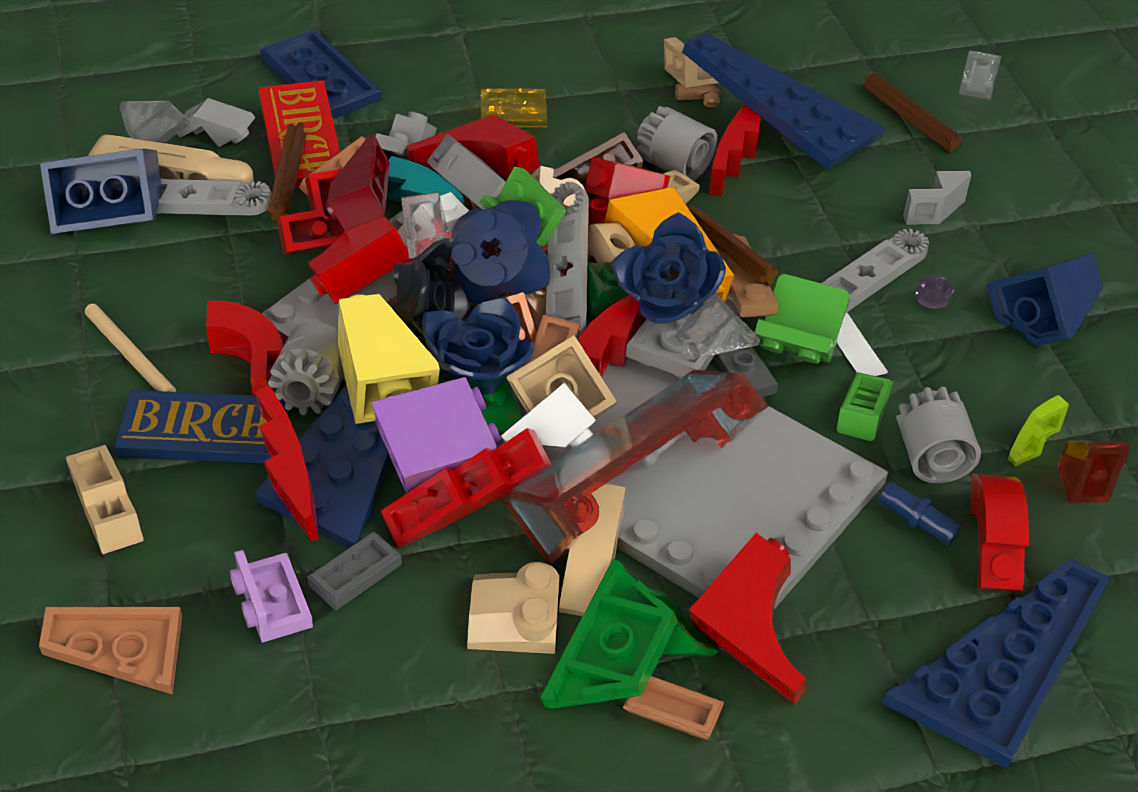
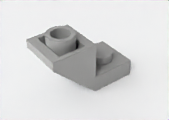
M208 98L186 110L172 126V129L180 138L190 132L197 135L205 130L217 146L220 147L230 141L236 144L249 134L247 128L255 119V116L251 112Z
M409 111L408 117L396 114L389 136L377 133L376 138L384 152L408 158L406 146L434 136L437 128L427 123V116Z
M936 171L932 189H909L903 213L905 224H940L965 202L971 172Z

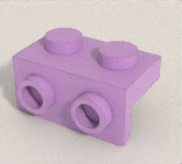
M243 550L234 552L237 568L230 570L232 584L236 595L244 593L246 601L241 602L246 624L248 628L256 626L262 643L313 627L311 613L287 553L248 564Z

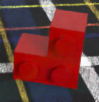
M342 169L309 174L305 179L311 211L284 215L278 218L277 225L284 256L329 248L343 234L345 230L338 219L334 220L331 217L326 205L330 184Z

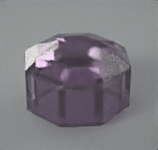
M938 275L925 276L919 282L915 296L923 306L931 309L945 308L952 299L954 288L950 281Z

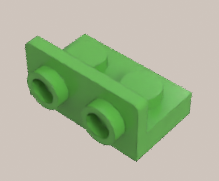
M514 167L498 197L483 195L480 203L486 209L510 200L533 204L541 218V231L537 236V243L539 246L545 247L565 214L566 209L525 169Z

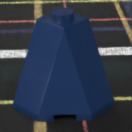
M1093 253L986 284L996 319L1007 327L1012 325L1026 335L1025 339L1035 346L1073 338L1103 289Z

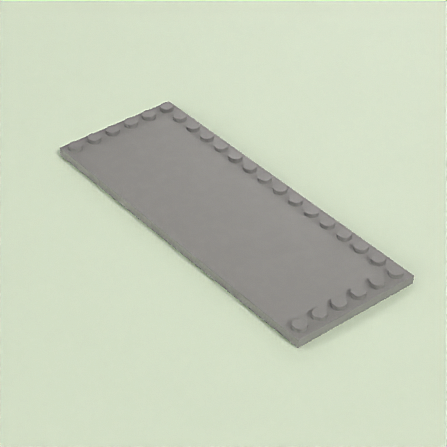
M405 208L388 221L398 231L413 211ZM393 270L351 296L380 294L385 301H389V298L393 299L394 295L397 296V285L394 282ZM308 279L262 314L275 325L281 336L282 343L285 344L293 329L305 322H322L338 329L339 303L335 305L327 294L321 297L310 279ZM471 305L461 320L467 319L475 306ZM586 321V328L591 323L590 321ZM534 323V326H535V329H536V332H537L538 327H537V325ZM628 357L624 367L608 364L602 379L616 399L617 404L605 411L601 417L595 419L596 421L588 428L593 435L575 450L570 444L562 451L544 449L552 466L518 488L575 522L585 480L626 487L625 507L617 539V548L700 598L755 533H758L766 540L773 538L788 550L789 557L791 558V574L779 591L774 606L775 609L886 483L888 471L705 371L697 382L678 378L674 374L656 367L643 365L639 361ZM507 380L514 400L523 418L527 414V412L522 406L521 402L517 398L515 392L513 391L511 385ZM687 417L699 419L700 427L698 432H688L661 453L654 465L646 466L642 463L641 456L643 452L654 450L684 426V421Z

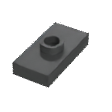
M745 335L726 339L713 359L730 385L755 399L776 394L778 383Z
M373 531L307 576L308 586L337 611L401 566L402 556Z

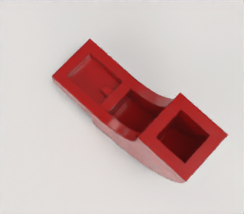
M208 301L206 329L210 354L234 355L248 362L251 365L252 394L256 396L255 391L268 385V381L272 376L270 371L283 348L282 339L277 328L267 317L250 307L226 301Z
M972 474L970 515H976L979 531L977 589L1020 593L1024 588L1025 548L1029 546L1028 508L1023 485L1017 477Z

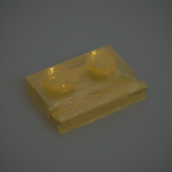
M481 89V119L495 115L517 128H547L545 89Z

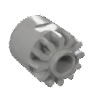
M659 106L656 114L651 112L641 123L637 133V141L641 144L636 150L640 153L643 160L667 172L676 169L695 181L705 172L713 158L717 146V133L714 129L667 106L665 108Z
M305 322L295 327L290 333L270 371L272 376L268 381L270 387L277 388L275 391L279 400L283 398L286 402V410L296 407L299 408L301 415H305L311 406L313 411L319 414L324 405L328 406L333 401L344 378L337 344L338 329L322 322Z
M927 387L917 395L910 394V405L906 403L900 404L901 414L897 415L896 419L915 475L929 483H943L955 481L970 473L980 461L981 449L958 392H952L948 395L946 387H941L938 391Z

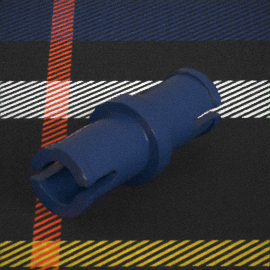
M893 481L889 482L879 498L878 503L880 505L886 506L907 519L910 527L913 529L920 527L944 542L947 546L954 542L962 529V523L955 521L932 507V501L927 498L922 500L896 485Z

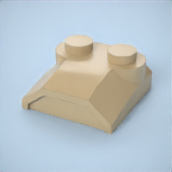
M575 335L506 377L527 414L563 383H565L594 419L601 417L605 411L617 404L616 399Z
M533 562L524 565L518 572L474 575L469 611L467 649L555 654L560 574L546 563Z

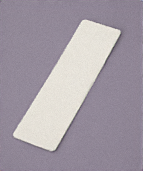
M846 312L836 343L857 373L860 372L872 376L887 374L888 371Z

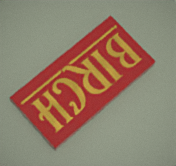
M324 80L258 88L275 177L288 125L291 123L296 126L298 122L305 125L303 131L307 134L295 188L301 185L305 177L340 153Z

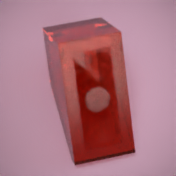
M1116 440L1066 441L1057 468L1069 502H1109L1128 455L1129 443Z

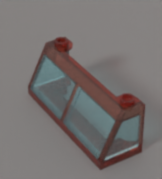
M692 370L552 462L551 467L505 493L501 500L547 564L551 566L569 553V549L581 535L591 529L597 522L599 506L592 495L593 492L684 431H686L694 443L701 438H712L717 440L716 443L722 449L735 440L768 408V405L744 373Z

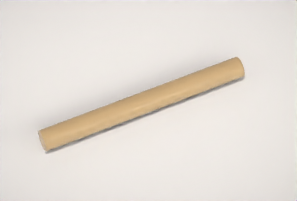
M90 304L85 308V315L156 391L176 392L174 386L98 305Z

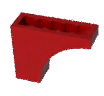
M490 115L406 146L410 161L425 166L436 173L438 172L432 168L427 160L447 134L479 157L498 175L508 178L514 167L523 168L528 173L539 168L535 137L495 115Z
M384 216L345 230L329 248L308 262L315 274L309 279L321 297L327 294L336 305L339 303V299L351 296L393 270L396 263H404L412 257L397 229Z
M755 533L689 609L691 624L795 705L806 692V678L796 670L783 653L777 641L772 623L774 606L779 591L791 574V558L789 557L788 550L780 542L773 538L766 540L758 533Z

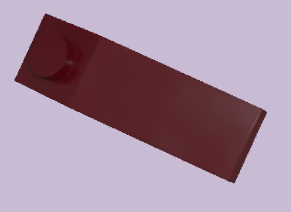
M375 135L366 138L330 184L329 197L326 199L327 209L334 220L338 219L344 230L385 215L390 163Z

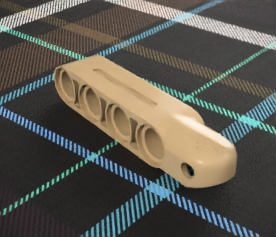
M103 135L97 140L88 156L141 148L157 150L161 179L231 180L250 184L254 181L253 171L247 163L220 158L219 155L212 151Z

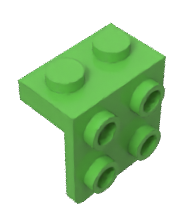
M787 274L780 275L773 292L778 302L777 315L766 316L765 320L758 319L754 332L758 343L761 344L763 349L774 353H783L784 350L798 354L797 357L810 363L818 364L819 361L830 363L850 300L849 293L844 289Z

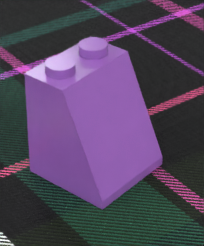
M466 377L387 397L371 403L377 428L406 494L444 468L454 470L485 448L495 450L502 445V440L495 424L492 422L487 425L481 411L486 409V405L477 386L471 389Z

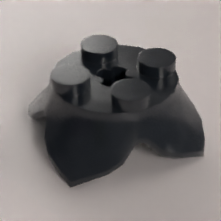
M452 237L435 241L421 254L407 259L404 263H396L394 266L393 277L397 285V301L393 303L392 309L412 333L423 340L422 320L424 312L445 310L453 312L461 320L471 307L461 285L455 279L442 273L443 270L449 269L448 263L452 255Z

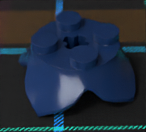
M510 200L501 202L488 209L477 208L470 210L456 221L451 234L453 238L452 258L455 261L457 282L461 285L470 302L481 304L497 299L500 294L505 292L512 294L524 292V295H528L541 290L549 284V261L546 253L537 243V236L541 231V218L533 204ZM500 241V244L497 246L502 249L498 257L494 255L489 257L491 245H496Z
M679 212L671 215L659 224L654 230L650 245H634L627 248L611 262L618 284L627 294L639 302V311L642 316L657 324H666L680 320L688 314L699 313L704 308L705 301L716 293L726 273L722 257L716 251H709L707 249L703 234L697 225ZM678 271L680 273L675 280L668 281L667 278L674 277L675 272Z
M506 296L481 303L473 309L465 320H460L453 312L445 310L429 311L423 314V338L428 349L439 364L440 378L445 381H452L466 377L470 388L472 389L477 386L481 394L489 395L496 392L498 385L507 381L506 377L529 361L535 353L534 344L530 340H520L521 323L519 315Z

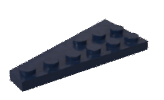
M707 33L687 41L682 50L684 55L826 170L882 138L887 129Z
M418 338L419 341L428 350L425 340ZM346 384L301 437L299 443L315 499L318 533L350 548L362 540L361 536L365 524L369 522L373 512L372 504L378 488L382 486L391 458L377 428L376 421L355 424ZM268 477L255 492L257 501L296 521L271 486Z
M1069 559L1039 581L1034 590L1023 598L1017 597L1001 614L995 618L991 616L945 649L944 655L929 666L923 665L915 671L912 678L902 686L898 687L896 685L886 692L882 704L1008 769L1102 597L1111 577Z

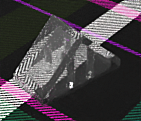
M969 51L964 64L959 94L991 99L1001 56Z
M122 101L119 106L127 133L133 139L165 143L186 128L189 120L169 101Z
M439 192L401 198L409 259L424 252L433 242L450 237Z
M717 293L697 310L676 331L675 335L694 359L757 346L760 343V338Z

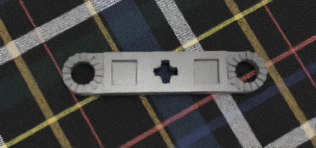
M161 179L162 188L157 214L258 215L268 210L272 194L269 186L264 182L261 184V181H257L256 184L253 181L250 184L231 180ZM259 196L260 200L256 198V202L253 200L249 201L251 198Z
M568 181L566 184H559L560 187H556V191L551 193L562 206L564 200L569 195L575 194L576 200L573 201L574 205L571 204V208L567 207L565 214L548 241L547 258L549 261L550 278L546 290V315L580 323L576 339H578L586 329L589 198L586 191L578 184ZM570 262L573 265V268L568 269L567 275L565 276L561 273V271L565 270L568 266V263Z
M903 229V232L898 231L894 237L889 240L886 239L821 284L844 289L849 293L850 300L846 310L848 312L922 261L927 254L928 238L924 237L923 233L919 234L917 230L913 232V229H909V232L906 229ZM904 244H911L916 247H914V250L913 247H910V249H908V246L904 248Z

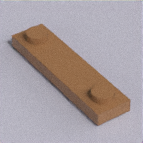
M733 234L735 235V237H738L740 241L745 243V245L750 247L745 236ZM714 245L734 274L729 293L740 317L777 315L778 302L770 286L760 283V281L755 279V277Z

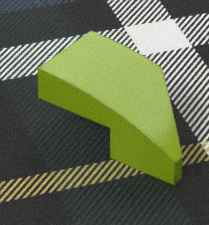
M1060 395L1038 406L1028 417L1008 456V460L1014 466H1018L1041 455L1046 438L1060 432L1069 404Z

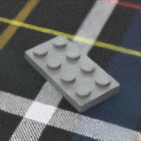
M728 293L725 302L704 306L699 313L688 314L677 321L657 324L646 319L628 342L625 356L637 360L643 365L653 366L672 373L678 378L697 382L741 318L730 293Z

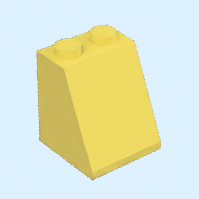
M380 294L354 295L349 298L339 299L337 344L355 424L375 421L372 402L438 384L440 368L437 360Z

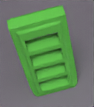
M856 372L840 408L837 432L873 441L887 405L893 381Z

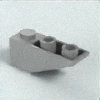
M448 134L427 160L434 170L481 209H486L480 203L483 195L498 197L506 183L479 157Z

